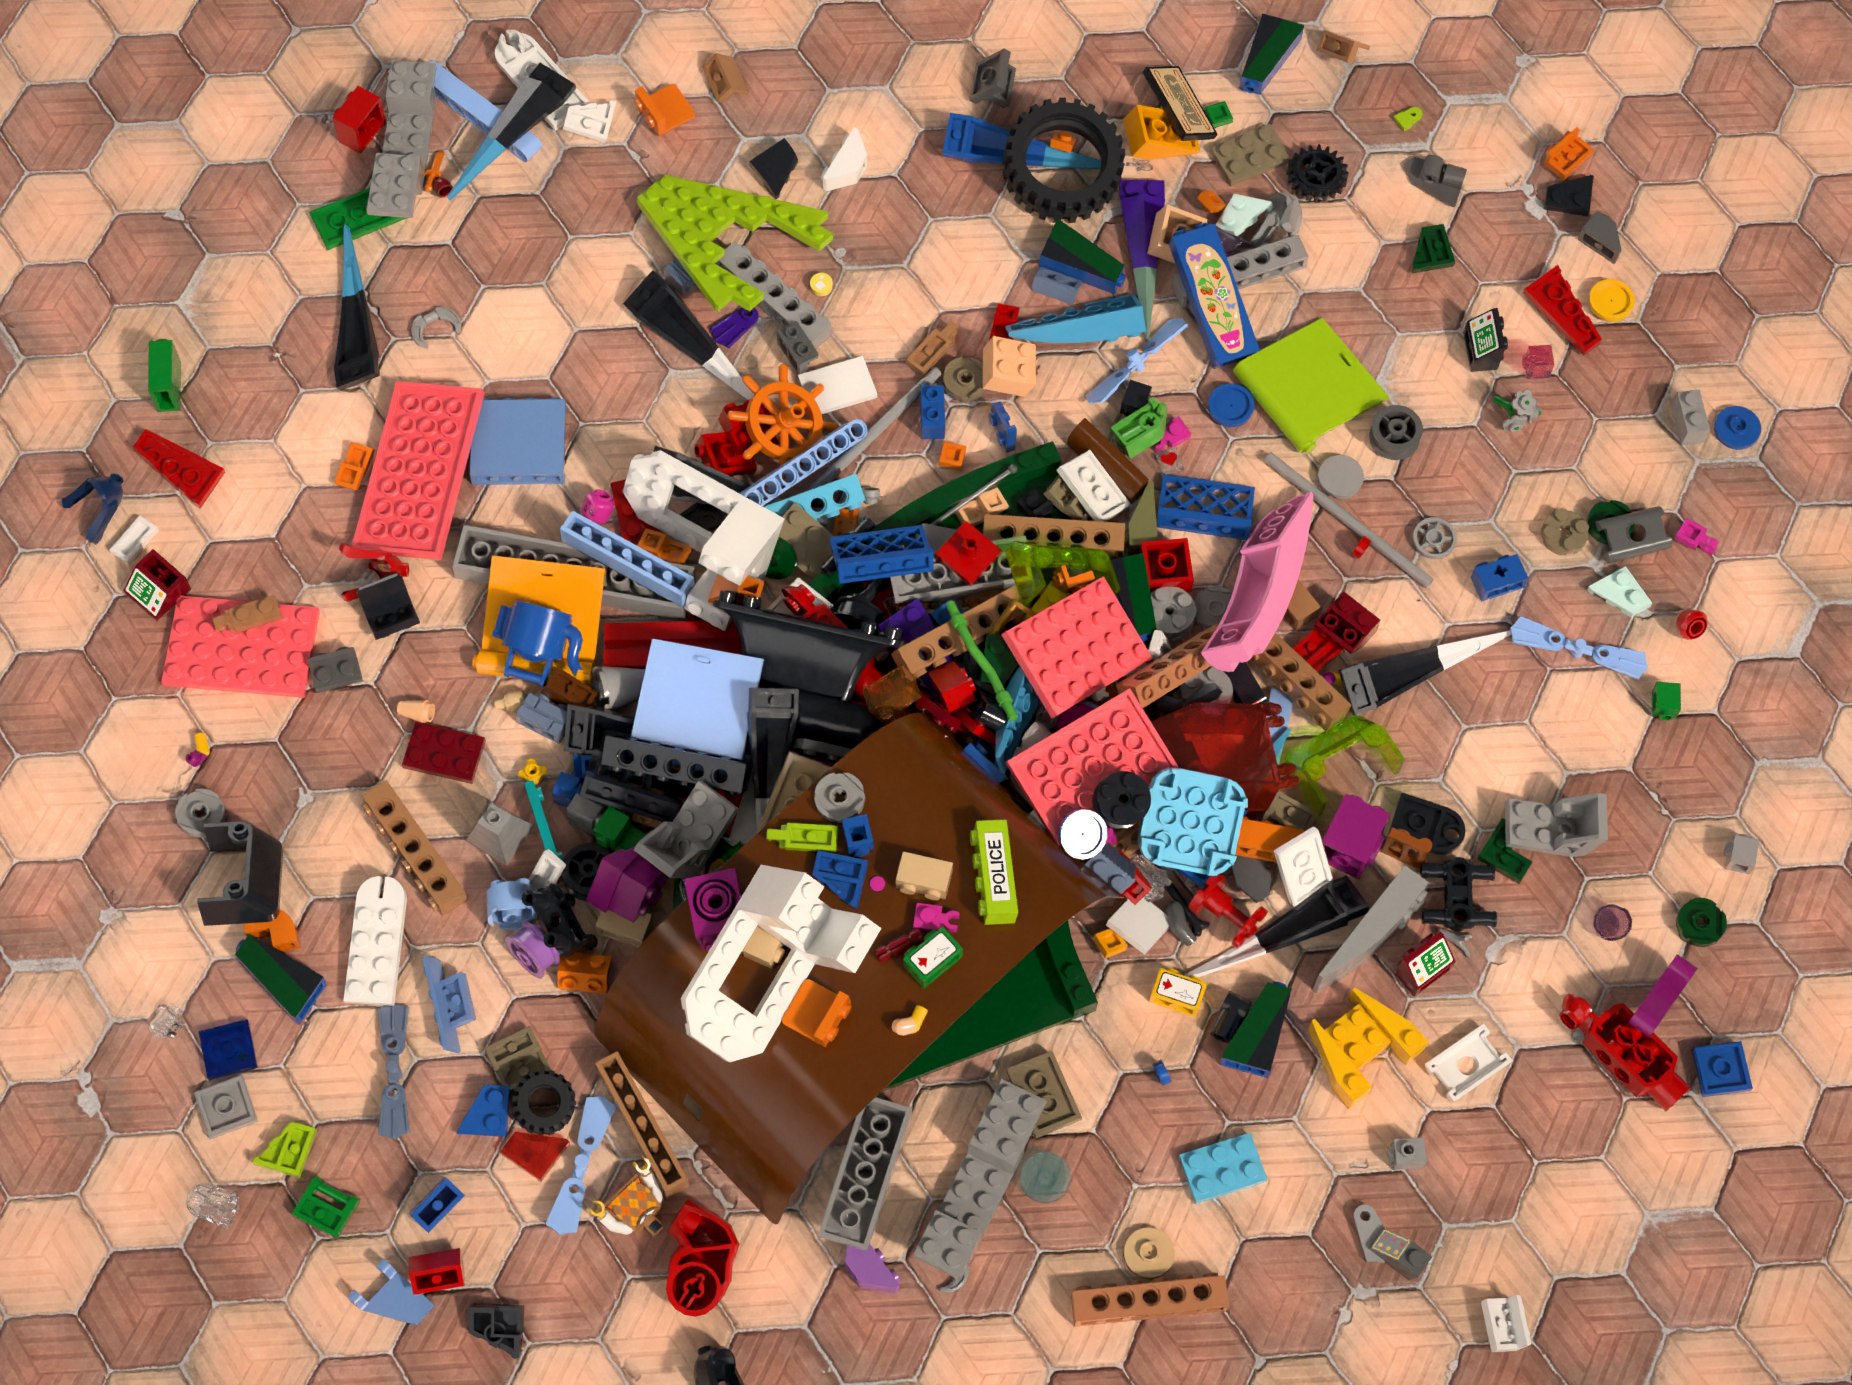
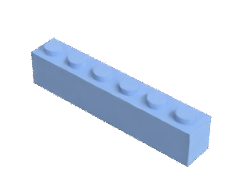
M575 511L571 512L560 528L562 541L682 608L686 603L689 592L695 586L693 576Z

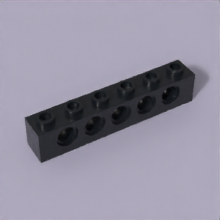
M616 733L605 736L601 761L602 765L609 766L608 769L612 771L622 772L623 769L631 770V774L636 776L651 774L655 775L656 780L669 781V778L678 780V784L684 786H692L693 783L697 784L698 781H703L715 791L716 788L723 789L725 794L739 796V793L748 790L752 761ZM627 750L632 751L634 755L632 762L626 758ZM650 754L654 755L657 759L656 767L649 763ZM673 759L679 761L681 766L680 771H676L673 769ZM696 764H699L703 767V776H699L696 773ZM720 769L726 771L728 776L726 781L720 779L718 774Z

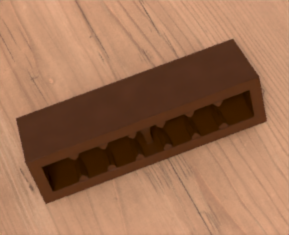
M1084 418L1069 435L1067 445L1078 456L1091 450L1130 504H1133L1142 496L1149 479Z

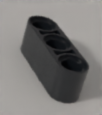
M1239 662L1234 671H1223L1232 683V697L1246 716L1268 706L1267 699L1246 662Z
M974 684L976 690L973 691V695L976 701L970 703L967 706L976 720L998 731L1007 718L1004 709L999 706L995 695Z

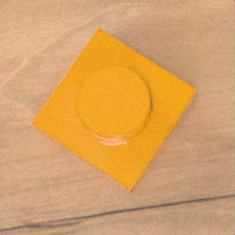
M1111 929L1099 932L1093 938L1105 959L1126 951L1128 947L1125 940Z

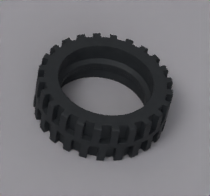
M1059 97L1057 103H1052L1051 99L1044 100L1042 107H1038L1037 104L1032 105L1029 114L1023 112L1019 116L1018 123L1012 125L1010 135L1007 138L1002 165H1004L1003 178L1008 179L1007 189L1009 193L1015 191L1014 200L1018 205L1023 202L1026 205L1025 211L1031 214L1034 210L1040 214L1039 219L1044 221L1046 216L1054 218L1053 223L1057 219H1068L1069 223H1075L1079 216H1082L1083 220L1090 218L1093 210L1099 213L1103 209L1104 203L1109 204L1112 200L1124 169L1125 149H1121L1123 143L1122 136L1115 135L1117 126L1114 122L1109 124L1106 121L1108 115L1102 111L1098 114L1094 111V105L1090 103L1088 107L1080 105L1081 100L1074 99V103L1066 102V97ZM1054 130H1065L1081 135L1096 148L1100 155L1101 168L1098 177L1092 185L1077 191H1059L1043 185L1031 174L1027 167L1026 153L1031 141L1042 133Z

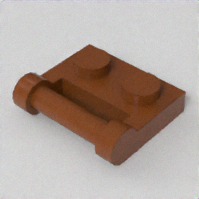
M1392 827L1382 853L1414 868H1420L1421 862L1425 863L1426 854L1432 849V842L1428 838L1419 840L1410 836V833L1404 829ZM1409 849L1415 850L1417 852L1412 854L1409 852Z

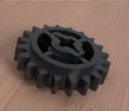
M1318 144L1316 150L1311 145H1309L1308 151L1300 148L1299 154L1294 153L1293 158L1289 160L1287 168V182L1292 183L1291 190L1299 189L1297 196L1306 194L1305 199L1307 201L1312 196L1316 203L1319 197L1326 202L1328 195L1335 199L1336 193L1341 194L1343 187H1346L1349 175L1347 171L1348 164H1343L1344 157L1336 158L1337 150L1329 153V146L1325 150H1321L1320 144ZM1308 163L1310 164L1309 166H1306V169L1304 171H1300V169L1304 165ZM1335 176V178L1332 181H1330L1329 183H1325L1329 180L1330 177Z

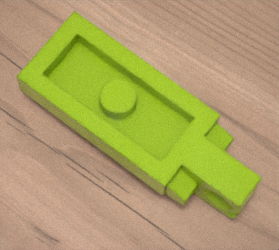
M787 823V825H781V830L767 829V840H777L780 842L779 848L786 850L818 852L819 850L836 853L838 826Z

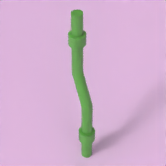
M954 601L947 602L946 607L951 616V623L954 629L958 630L967 650L987 675L996 693V700L999 706L1004 709L1009 721H1015L1018 715L1012 705L1013 700L1009 692L1005 691L995 669L976 646L967 628L968 623L964 615L960 614Z

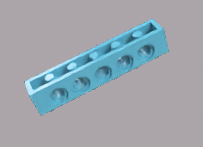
M853 474L767 505L764 508L782 517L795 502L818 522L817 517L826 515L828 519L837 516L842 508L848 507L849 511L862 506L861 502L866 499L857 474ZM837 490L843 491L846 495L845 501L841 504H837L833 500V494ZM815 498L821 499L824 503L823 509L819 512H815L811 508V502Z

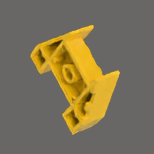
M1357 988L1352 989L1348 998L1355 1006L1325 1030L1315 1019L1311 1021L1308 1028L1313 1043L1317 1047L1322 1059V1065L1329 1076L1333 1091L1349 1109L1365 1098L1372 1088V1085L1359 1071L1362 1067L1389 1046L1402 1062L1407 1065L1421 1054L1429 1043L1412 1022Z

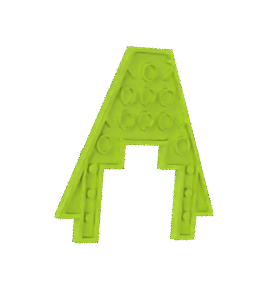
M664 175L637 197L639 208L717 312L731 301L751 311L764 300V292L715 264L724 256L725 249L713 243L712 240L734 222L753 232L765 221H768L819 252L833 241L834 233L820 226L828 219L829 212L771 199L766 195L758 196Z

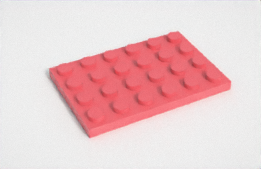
M1104 576L1001 634L1051 719L1153 659Z
M181 596L176 602L161 683L163 686L305 698L310 673L307 659L312 658L320 615L319 607L278 604L283 618L281 620L236 633V631L230 632L229 629L217 632L212 618L223 615L224 611L249 603V601Z
M1131 689L1124 691L1006 762V765L1042 824L1058 846H1060L1058 830L1063 818L1077 809H1087L1094 812L1092 804L1094 790L1110 774L1118 771L1132 772L1140 776L1149 787L1152 778L1159 771L1166 768H1179Z

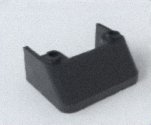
M244 821L204 824L210 852L246 849L244 880H234L227 883L223 889V897L197 898L204 926L261 923L276 919L280 912L283 866L281 842Z

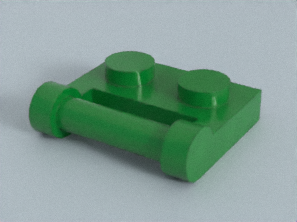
M315 1176L292 1212V1215L338 1239L352 1213L357 1209L361 1199L354 1195L349 1196L324 1183L322 1178ZM319 1191L346 1206L341 1211L314 1197V1195Z

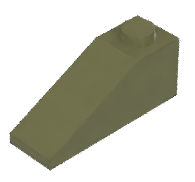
M1153 481L1148 482L1128 524L1127 532H1125L1124 546H1128V555L1139 554L1141 542L1158 540Z

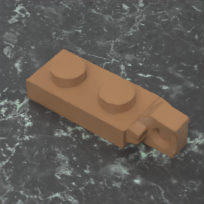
M951 321L943 330L935 328L906 359V364L924 377L953 346L955 342L954 337L958 333L959 326Z
M272 595L224 611L223 615L212 619L217 632L229 629L230 632L236 631V633L283 618L276 596Z

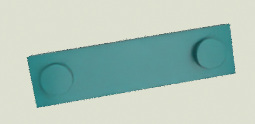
M533 780L525 782L527 796L545 851L550 849L563 861L562 851H556L541 805V801H544L541 787L536 788Z

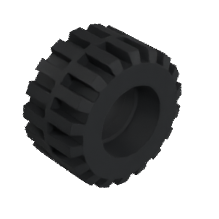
M543 1069L535 1073H529L528 1076L520 1080L513 1093L512 1110L515 1120L519 1122L522 1128L528 1130L527 1132L531 1134L536 1133L539 1136L544 1134L551 1135L556 1131L562 1130L571 1120L576 1106L575 1092L571 1087V1083L566 1081L563 1075H558L552 1070L544 1071ZM537 1089H550L557 1095L559 1106L553 1115L539 1117L530 1110L529 1097Z

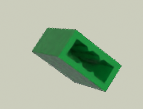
M158 339L156 341H149L148 391L157 412L180 411L181 361L173 340Z

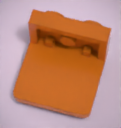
M670 84L651 95H648L643 86L635 89L636 99L634 104L638 111L643 113L649 127L653 128L658 136L695 118V111L675 84Z
M806 979L784 1014L782 1022L790 1029L826 1047L828 1042H832L837 1035L838 1025L842 1018L845 1019L851 1010L852 1005H850L849 995L841 991L836 994L814 981Z

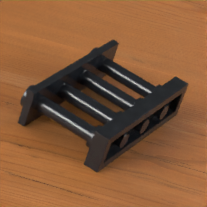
M594 747L587 768L594 770V773L587 771L579 796L660 822H673L681 804L680 800L673 797L674 794L681 796L684 785H680L678 780L670 778L669 781L656 780L655 775L651 774L636 776L631 774V770L623 769L622 772L609 770V766L601 764L603 749ZM626 757L629 761H633V758ZM604 774L610 775V776H613V777L618 778V780H614V779H611V778H608V777H604L603 775H604ZM627 781L641 785V788L627 784ZM651 787L665 791L664 795L650 791Z

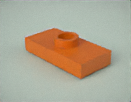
M848 507L839 510L840 514L834 516V536H841L850 530L853 531L858 526L859 508L849 511Z

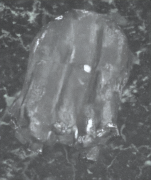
M1135 855L1129 858L1152 887L1144 896V899L1147 902L1163 899L1165 896L1163 893L1165 885L1169 886L1172 883L1168 879L1167 871L1157 868L1143 855Z
M201 1183L192 1187L186 1201L187 1208L191 1214L220 1225L224 1230L235 1223V1211H240L241 1209L237 1190L222 1189L210 1183Z

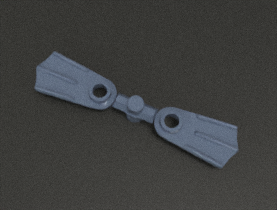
M397 1003L394 1006L387 1005L378 1009L382 1050L388 1056L386 1069L389 1084L382 1092L378 1135L393 1140L410 1132L405 1090L402 1085L397 1084L403 1075L399 1066V1055L405 1049L409 1007ZM393 1042H396V1043H397V1046H396V1047H394V1048H389V1045H390L391 1043H393ZM391 1091H398L395 1096H389Z

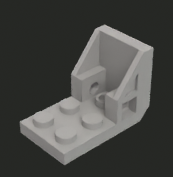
M698 781L673 822H663L637 843L634 851L670 878L694 877L703 868L739 808L703 781Z
M1594 793L1564 798L1554 805L1512 798L1505 801L1506 847L1568 857L1587 855L1608 840L1607 794Z

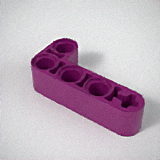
M1677 954L1628 1023L1650 1037L1698 968Z

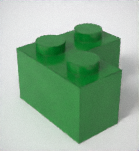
M608 806L593 829L596 844L603 846L610 853L620 849L625 851L631 849L647 835L631 826L630 817L611 806Z

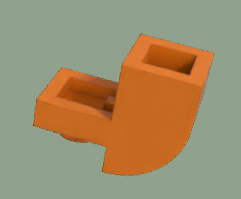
M280 910L278 917L273 921L243 924L246 936L250 934L257 939L271 936L273 948L280 952L301 948L297 928L291 917L282 910Z

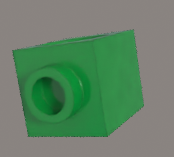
M1656 682L1652 689V717H1659L1661 720L1676 719L1681 711V683Z

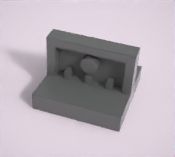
M1004 48L976 63L969 98L971 102L977 104L987 98L1002 108L1009 106L1016 68L1009 64L1010 51Z

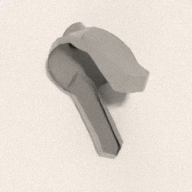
M1281 192L1269 199L1274 208L1270 212L1266 210L1264 220L1249 241L1251 249L1264 244L1275 226L1287 231L1288 236H1295L1298 233L1302 222V209L1297 197Z

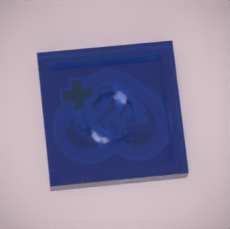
M248 1019L198 1031L208 1080L258 1068Z

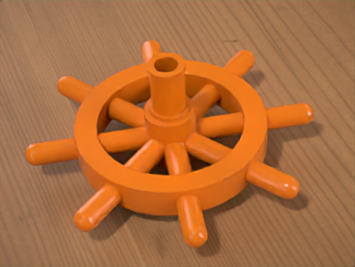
M786 364L779 366V382L770 383L762 389L749 375H744L742 381L754 396L749 401L746 412L729 411L727 414L730 420L745 422L748 435L753 442L743 452L744 459H751L760 450L765 455L780 460V466L819 441L822 430L834 431L840 427L838 423L822 420V414L815 398L824 391V386L817 384L807 392L804 388L788 382V367ZM779 394V408L768 397L769 395ZM788 396L798 401L790 408L788 407ZM761 403L772 415L758 414ZM806 411L808 419H800L804 416ZM759 423L771 424V427L763 433ZM795 427L809 429L807 439ZM777 433H779V446L770 441ZM789 435L799 447L789 448ZM782 473V479H786L784 473Z

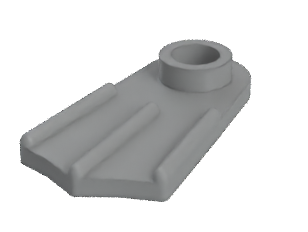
M1366 1204L1360 1205L1355 1209L1353 1219L1366 1262L1384 1263L1383 1259L1369 1249L1384 1226L1373 1207ZM1361 1213H1366L1368 1215V1221H1363L1361 1219Z

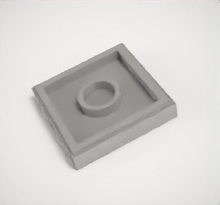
M242 1074L194 1092L210 1140L258 1122Z

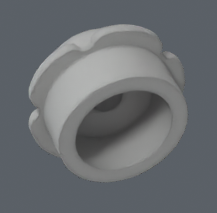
M862 488L866 499L864 500L865 504H877V501L882 499L879 488Z

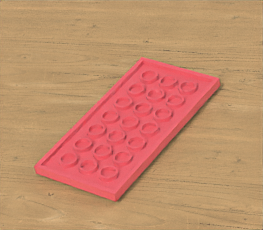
M396 381L354 535L353 546L388 551L392 553V556L442 560L485 394L482 388Z

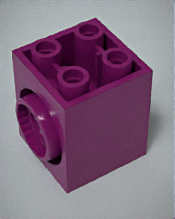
M1345 794L1322 840L1328 865L1360 880L1366 866H1372L1385 839L1382 833L1390 814L1386 813L1385 809L1380 806H1371L1365 803L1359 796Z
M735 868L684 879L695 937L702 951L706 950L709 952L743 895L741 881Z

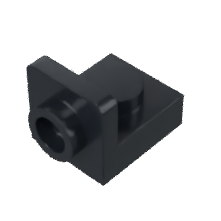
M1036 489L1017 501V506L1026 517L1049 518L1052 515L1053 502L1051 500L1046 501Z

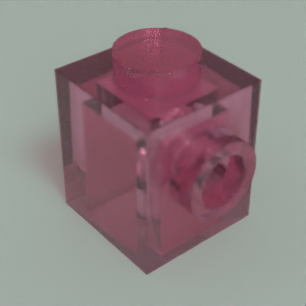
M1551 345L1528 347L1526 354L1522 357V365L1526 370L1527 379L1550 378L1555 365Z

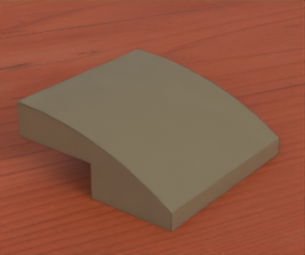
M1058 474L1043 494L1073 520L1086 521L1090 516Z
M1275 790L1259 822L1269 821L1280 826L1292 825L1296 829H1302L1305 832L1311 828L1318 813L1284 793Z
M530 1026L484 1048L502 1086H511L510 1095L514 1093L520 1080L528 1076L529 1073H535L543 1069L544 1071L551 1070Z

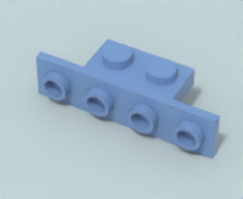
M425 956L423 957L424 973L429 983V996L433 1001L434 1018L440 1032V1044L443 1050L459 1053L461 1049L456 1028L476 1020L467 976L465 973L460 972L445 979L441 961Z

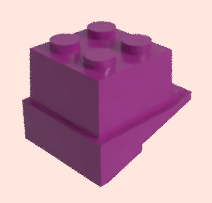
M635 847L626 851L620 849L602 859L586 900L606 913L610 910L632 923L640 916L644 917L652 903L656 905L663 895V892L660 890L669 879L665 873L635 852Z

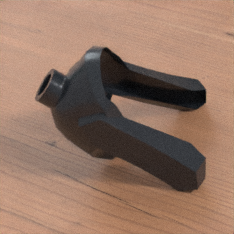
M1209 683L1187 699L1181 698L1178 700L1171 696L1181 686L1179 685L1154 701V712L1151 714L1152 721L1156 725H1177L1185 722L1189 714L1218 699L1223 691L1215 683Z
M704 1346L698 1349L699 1357L694 1365L696 1385H719L718 1383L724 1380L727 1385H744L736 1369L734 1354L731 1350L724 1346L714 1348L712 1346Z

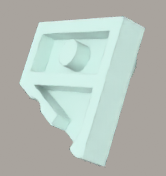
M1626 566L1595 582L1587 589L1588 593L1592 595L1595 593L1606 599L1605 603L1619 608L1622 613L1629 617L1637 615L1652 605V602Z

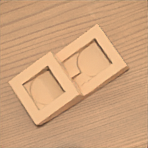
M997 487L980 494L976 500L970 501L956 511L955 514L961 524L967 521L974 527L984 522V514L998 515L1008 509L1009 505Z

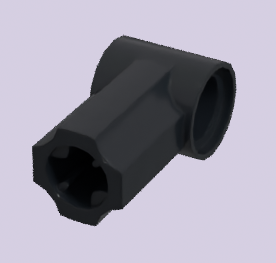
M1229 991L1220 1009L1221 1013L1210 1034L1216 1040L1229 1044L1240 1021L1244 1020L1252 1001Z

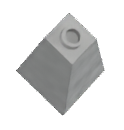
M492 802L466 839V842L503 864L508 865L534 828V825L499 804Z

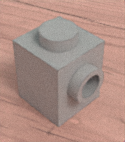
M1735 834L1730 842L1727 841L1725 845L1724 855L1727 856L1725 869L1749 875L1756 864L1759 840L1753 839L1752 836L1747 834Z
M1404 1138L1392 1141L1390 1147L1387 1148L1388 1162H1392L1393 1170L1424 1168L1427 1163L1424 1138Z

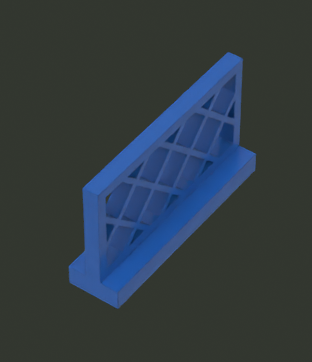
M1163 474L1156 522L1157 528L1247 540L1252 523L1255 487ZM1167 483L1177 484L1180 489L1172 493L1166 485ZM1193 486L1199 487L1203 492L1195 496L1189 489ZM1222 490L1226 495L1218 499L1212 492ZM1183 492L1190 498L1185 503H1182L1177 498ZM1238 493L1249 494V498L1241 503L1235 495ZM1205 496H1208L1213 501L1207 507L1200 501ZM1231 499L1237 506L1228 510L1223 505V502ZM1172 500L1178 507L1168 508L1164 507V504ZM1195 503L1201 510L1198 512L1189 511L1187 507ZM1218 506L1224 514H1212L1210 510ZM1241 510L1247 517L1246 519L1238 518L1233 514Z
M923 525L829 537L839 584L934 571L932 547H929ZM919 534L916 539L908 537L909 535ZM894 538L895 540L893 542H889L885 539ZM871 541L872 543H870L869 545H865L861 542ZM901 542L909 544L906 548L899 546ZM839 544H847L848 546L844 549V548L839 547V546H837V545H839ZM878 545L886 547L883 551L875 549ZM857 548L862 550V552L856 554L852 550Z

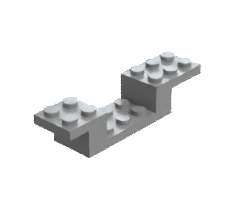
M391 60L385 96L389 114L382 153H376L367 205L368 215L413 218L416 195H422L425 170L437 100L434 90L437 70L436 63Z
M1001 1079L969 1143L967 1155L938 1211L935 1210L913 1254V1258L960 1280L966 1265H970L1023 1157L1025 1146L1046 1106L1047 1100Z

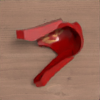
M346 543L340 544L339 550L348 558L375 559L368 563V568L374 570L380 579L395 573H400L402 577L409 576V563H402L398 557L392 556L391 552L362 548ZM358 588L344 591L341 594L343 600L348 602L359 598L356 592Z

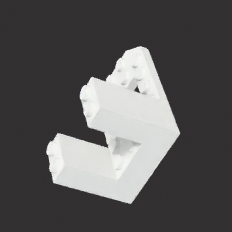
M661 450L646 456L644 454L635 455L631 460L623 488L625 497L639 519L680 542L690 545L691 548L701 553L698 563L705 566L707 570L689 592L684 609L713 626L726 631L733 621L732 618L708 602L716 575L719 574L739 586L748 575L764 580L784 518ZM674 485L729 514L714 534L668 509Z
M760 865L681 997L682 1009L685 1010L687 1023H685L687 1035L728 1062L763 1053L813 966L817 964L856 973L881 928L862 914L832 909L822 902L818 897L824 886L808 874ZM758 925L790 948L791 951L755 1012L751 1014L718 990Z

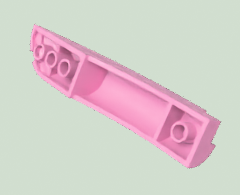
M1312 491L1285 502V505L1268 513L1258 523L1241 548L1240 567L1228 607L1217 629L1201 652L1205 660L1214 668L1231 672L1236 669L1239 662H1246L1253 655L1263 653L1280 625L1297 584L1306 550L1314 495Z

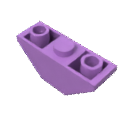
M869 1244L868 1250L864 1251L847 1246L845 1268L859 1288L894 1294L900 1291L899 1282L901 1280L893 1268L888 1270L883 1263L886 1259L878 1248L873 1249Z

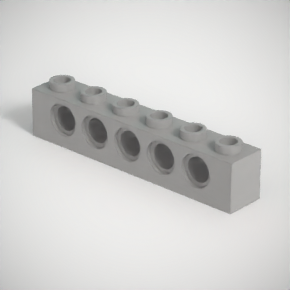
M1299 235L1285 236L1279 241L1267 242L1257 248L1245 249L1236 255L1226 256L1238 290L1304 269L1309 258ZM1179 272L1173 275L1172 288L1181 307L1184 308L1190 306Z
M734 241L725 249L724 256L716 262V265L764 292V300L758 306L777 323L784 327L797 321L815 349L831 337V322L824 315H819L810 302L803 301L794 288H788L779 275L776 273L772 274L760 259L756 260L745 246H740ZM746 266L747 268L741 269L739 267ZM762 280L763 282L757 283L755 281ZM772 294H778L779 296L773 297V296H771V295H772ZM788 308H794L795 310L789 311V310H787V309H788ZM804 322H810L811 324L805 325V324H803V323H804Z

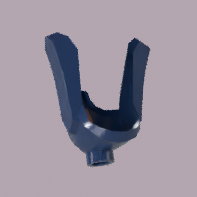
M115 473L111 474L110 477L96 476L88 478L74 492L62 499L63 508H71L91 493L94 488L96 489L103 501L102 510L89 526L86 533V539L95 545L102 539L111 518L122 500V483L124 480Z

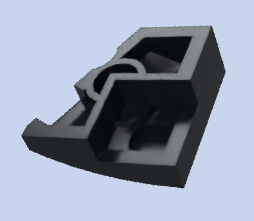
M785 138L749 161V166L763 180V186L775 199L779 198L780 191L784 184H787L791 171L798 164V158Z
M473 1303L469 1307L468 1333L477 1338L485 1339L494 1348L499 1347L510 1353L512 1358L519 1359L523 1338L524 1305Z

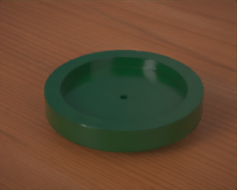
M778 537L765 576L773 579H784L795 570L797 555L793 547L786 540Z

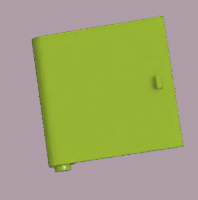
M1323 318L1243 359L1233 369V373L1299 453H1310L1316 448V442L1320 436L1389 398L1386 392Z

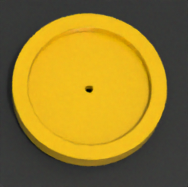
M1606 279L1593 286L1589 294L1588 303L1591 311L1598 318L1608 322H1617L1630 315L1634 307L1635 298L1632 290L1625 283L1614 279Z

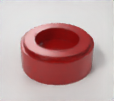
M1364 535L1351 555L1360 559L1370 545L1371 540Z

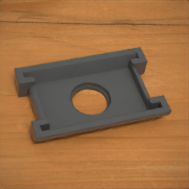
M1660 506L1595 521L1597 531H1605L1610 552L1604 554L1607 564L1672 547V537L1666 536L1661 516L1665 513ZM1633 524L1641 525L1645 531V537L1640 542L1633 541L1629 537L1628 530Z

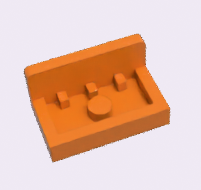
M1578 127L1571 132L1567 131L1561 137L1560 142L1557 145L1552 144L1545 153L1547 156L1544 165L1563 181L1594 153V149L1578 137L1580 132Z
M1066 565L1057 568L1053 572L1054 576L1052 577L1054 587L1063 593L1070 591L1075 593L1095 580L1092 570L1070 578Z
M574 952L569 957L561 955L558 967V989L606 994L612 956Z

